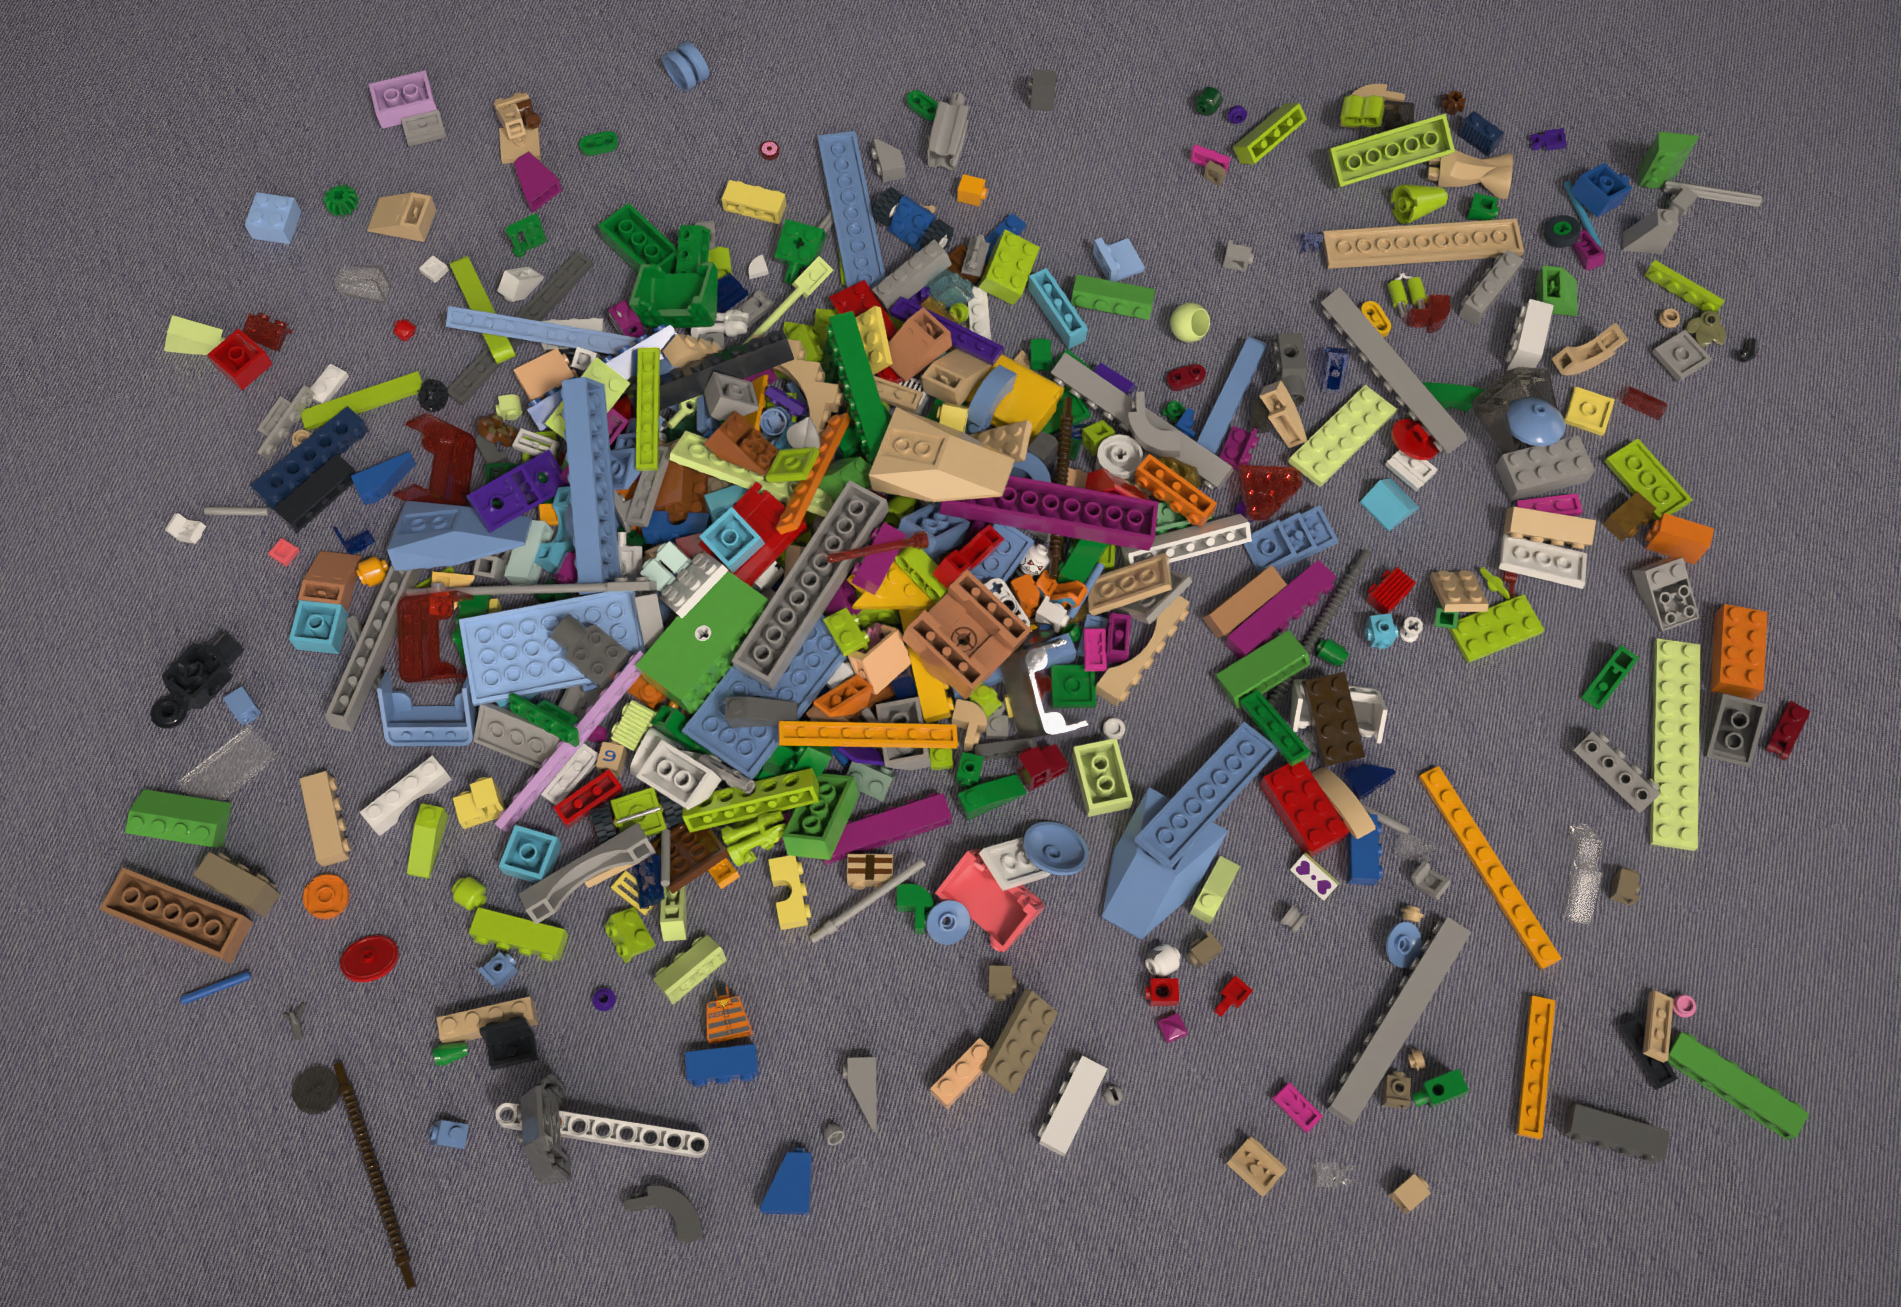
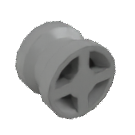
M1293 905L1280 923L1288 925L1295 934L1308 915L1300 913L1298 908Z

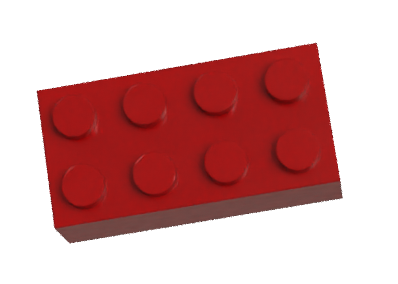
M1304 761L1294 766L1288 763L1263 777L1259 786L1303 854L1307 853L1310 857H1313L1346 838L1350 832Z

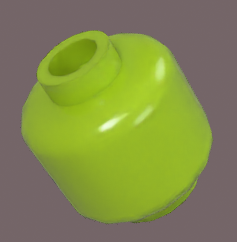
M473 877L460 878L452 888L453 900L468 911L476 907L481 908L487 900L485 896L487 889Z

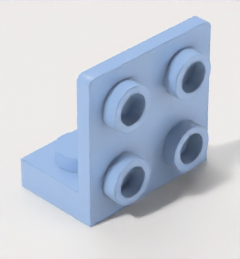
M1102 237L1094 240L1093 255L1107 280L1117 282L1145 270L1142 261L1128 238L1111 245L1105 244Z

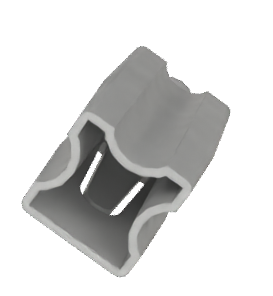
M957 92L952 93L949 104L943 101L938 103L931 134L927 136L929 143L927 151L929 167H945L950 171H955L969 125V120H967L969 107L968 105L963 106L965 96L961 93L958 94L957 99Z

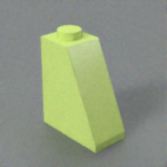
M172 315L164 351L207 355L225 340V338L221 337L223 330Z

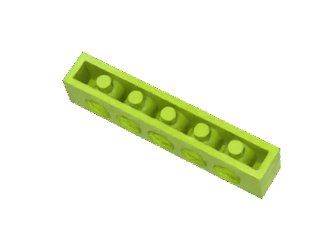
M813 768L755 781L754 790L749 794L737 787L714 791L707 800L687 810L683 807L682 817L689 832H694L758 817L766 812L784 811L818 803L819 783Z

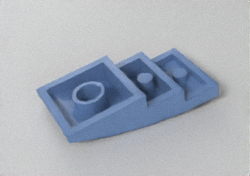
M659 417V432L664 420ZM637 418L629 419L626 434H619L615 449L610 450L613 490H627L641 472L636 470Z
M1318 505L1303 514L1299 512L1281 522L1277 520L1251 534L1252 541L1243 544L1259 573L1270 565L1275 570L1291 565L1339 543L1321 506Z

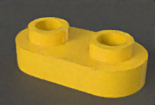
M1374 301L1363 303L1360 311L1383 338L1386 337L1390 332L1391 322L1380 305Z

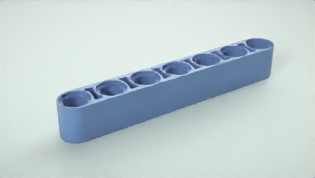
M1248 336L1197 441L1198 444L1214 455L1227 432L1267 347V343Z

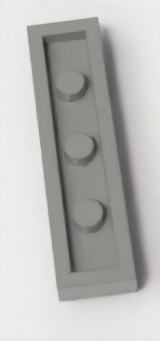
M659 446V470L642 471L625 521L629 526L648 527L672 451L669 447Z

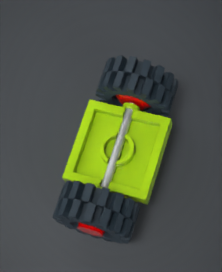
M649 788L611 800L616 817L614 819L608 804L591 809L590 812L599 842L603 844L618 835L617 827H619L621 833L636 823H639L647 837L661 833L662 830L667 829L663 812H665L669 826L685 822L682 817L683 807L660 792L659 796L662 804H659L655 789Z

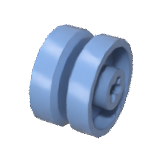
M688 41L682 42L676 47V51L670 50L662 57L668 75L675 85L684 92L693 89L696 86V82L702 83L709 78V69L703 56Z

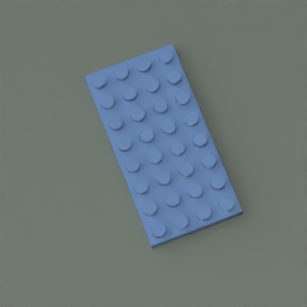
M821 615L774 690L736 670L733 665L682 729V733L752 780L779 746L778 726L731 728L725 720L726 697H756L798 703V721L847 658V656L844 657L825 626L823 619L826 617Z

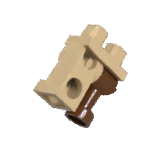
M518 92L510 98L495 100L494 106L498 120L506 130L509 140L526 135L522 121L523 118L530 129H536L540 126L541 118L533 111L531 99H529L527 92L523 94Z

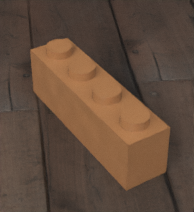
M1270 565L1252 577L1202 617V619L1217 638L1222 636L1227 638L1236 630L1235 627L1238 624L1242 625L1251 617L1254 611L1257 612L1269 599L1275 597L1287 584L1275 568Z

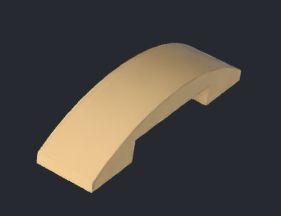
M1321 767L1312 772V775L1335 810L1344 819L1345 825L1356 840L1376 829L1360 801L1336 774L1326 767Z

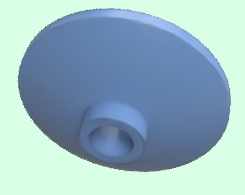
M944 900L937 903L930 910L926 920L929 936L935 942L943 945H950L960 941L966 935L970 926L968 910L964 905L955 900ZM945 917L949 918L947 923H942Z
M1409 922L1397 923L1390 930L1386 940V952L1389 960L1397 967L1407 968L1410 967L1416 957L1419 958L1420 949L1422 948V938L1419 930Z

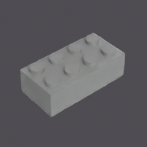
M1579 435L1561 439L1549 446H1534L1503 454L1495 466L1511 502L1588 482L1595 471Z

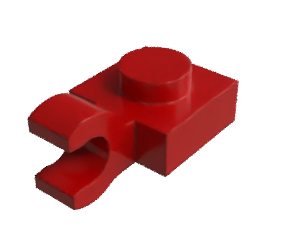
M1235 975L1220 992L1224 1000L1216 1007L1214 1012L1222 1017L1231 1005L1238 1009L1253 990Z

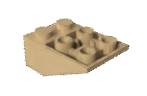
M413 192L380 197L367 231L425 242L436 212L432 197Z
M955 349L934 361L921 376L924 392L946 403L961 405L992 365L966 352Z

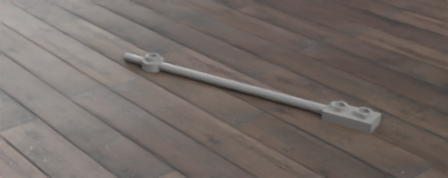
M636 577V582H628V578H615V582L477 587H444V583H431V588H408L406 595L407 597L648 591L657 590V581H649V577Z

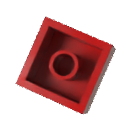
M236 329L207 354L215 368L242 391L273 365L267 353L240 329Z

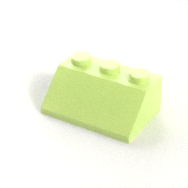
M708 935L704 938L699 937L692 943L691 949L686 953L684 951L679 953L674 958V963L669 967L661 968L655 974L656 977L653 979L655 984L673 1005L727 961L722 948Z

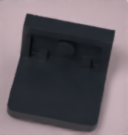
M512 1017L509 1021L501 1023L490 1022L484 1027L479 1028L480 1035L488 1045L489 1063L492 1070L539 1060L536 1035L526 1018Z

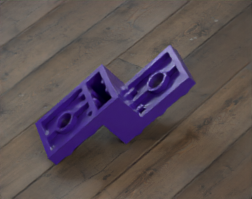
M547 450L468 494L466 497L487 531L491 533L556 495L558 488L569 487L570 485L559 478L562 469L551 451ZM538 473L546 475V483L538 481ZM493 498L501 501V509H495L492 506Z

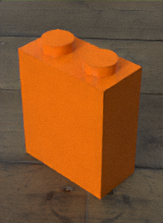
M1663 513L1659 520L1656 519L1654 521L1652 529L1647 530L1644 538L1647 541L1645 549L1669 557H1682L1685 562L1696 564L1709 549L1714 528Z

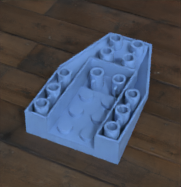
M406 501L387 552L395 571H409L419 568L430 569L439 566L450 567L525 546L532 518L518 516L489 533L474 508Z
M1150 787L1147 789L1114 849L1101 917L1140 940L1146 937L1194 894L1228 830L1212 823L1170 870L1134 842L1135 837L1171 800Z

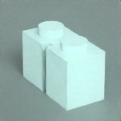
M670 541L658 548L657 557L647 560L642 566L643 570L640 572L643 577H649V581H657V590L660 592L677 579L661 562L666 564L675 574H679L692 563V560L676 544Z

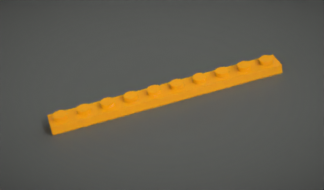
M1440 766L1421 774L1419 780L1539 970L1541 971L1561 960L1562 958Z

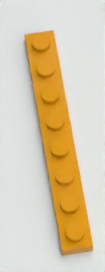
M779 721L778 723L779 745L899 748H957L958 746L957 725L804 721Z

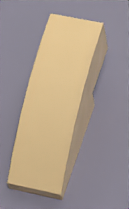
M1280 380L1265 386L1260 394V398L1270 411L1268 415L1269 420L1288 448L1305 443L1307 438L1295 404L1282 381Z

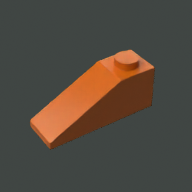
M857 674L816 699L813 704L829 717L854 715L868 705L873 686Z

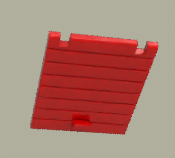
M758 482L732 507L765 543L742 566L732 573L750 587L807 527L801 521L798 529L780 534L776 527L786 507L767 490L760 495L758 491L762 488V485ZM702 540L698 543L706 553L726 567Z

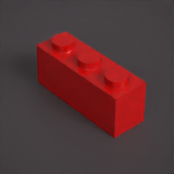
M608 769L558 803L553 809L568 830L590 815L591 809L603 806L622 793L623 788L611 770Z

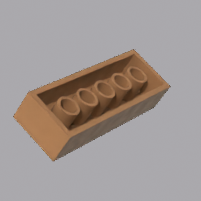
M125 868L121 869L99 908L111 917L229 964L234 960L253 924L244 915Z

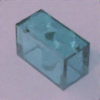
M948 269L928 282L934 298L949 307L959 302L966 304L975 298L971 282Z

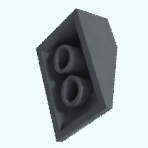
M1717 692L1711 716L1705 757L1751 768L1768 704Z

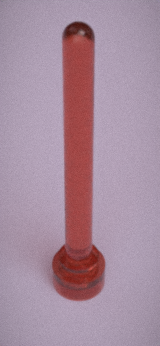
M920 531L915 532L908 539L829 554L826 559L829 563L908 547L920 550L928 548L929 540L926 532Z

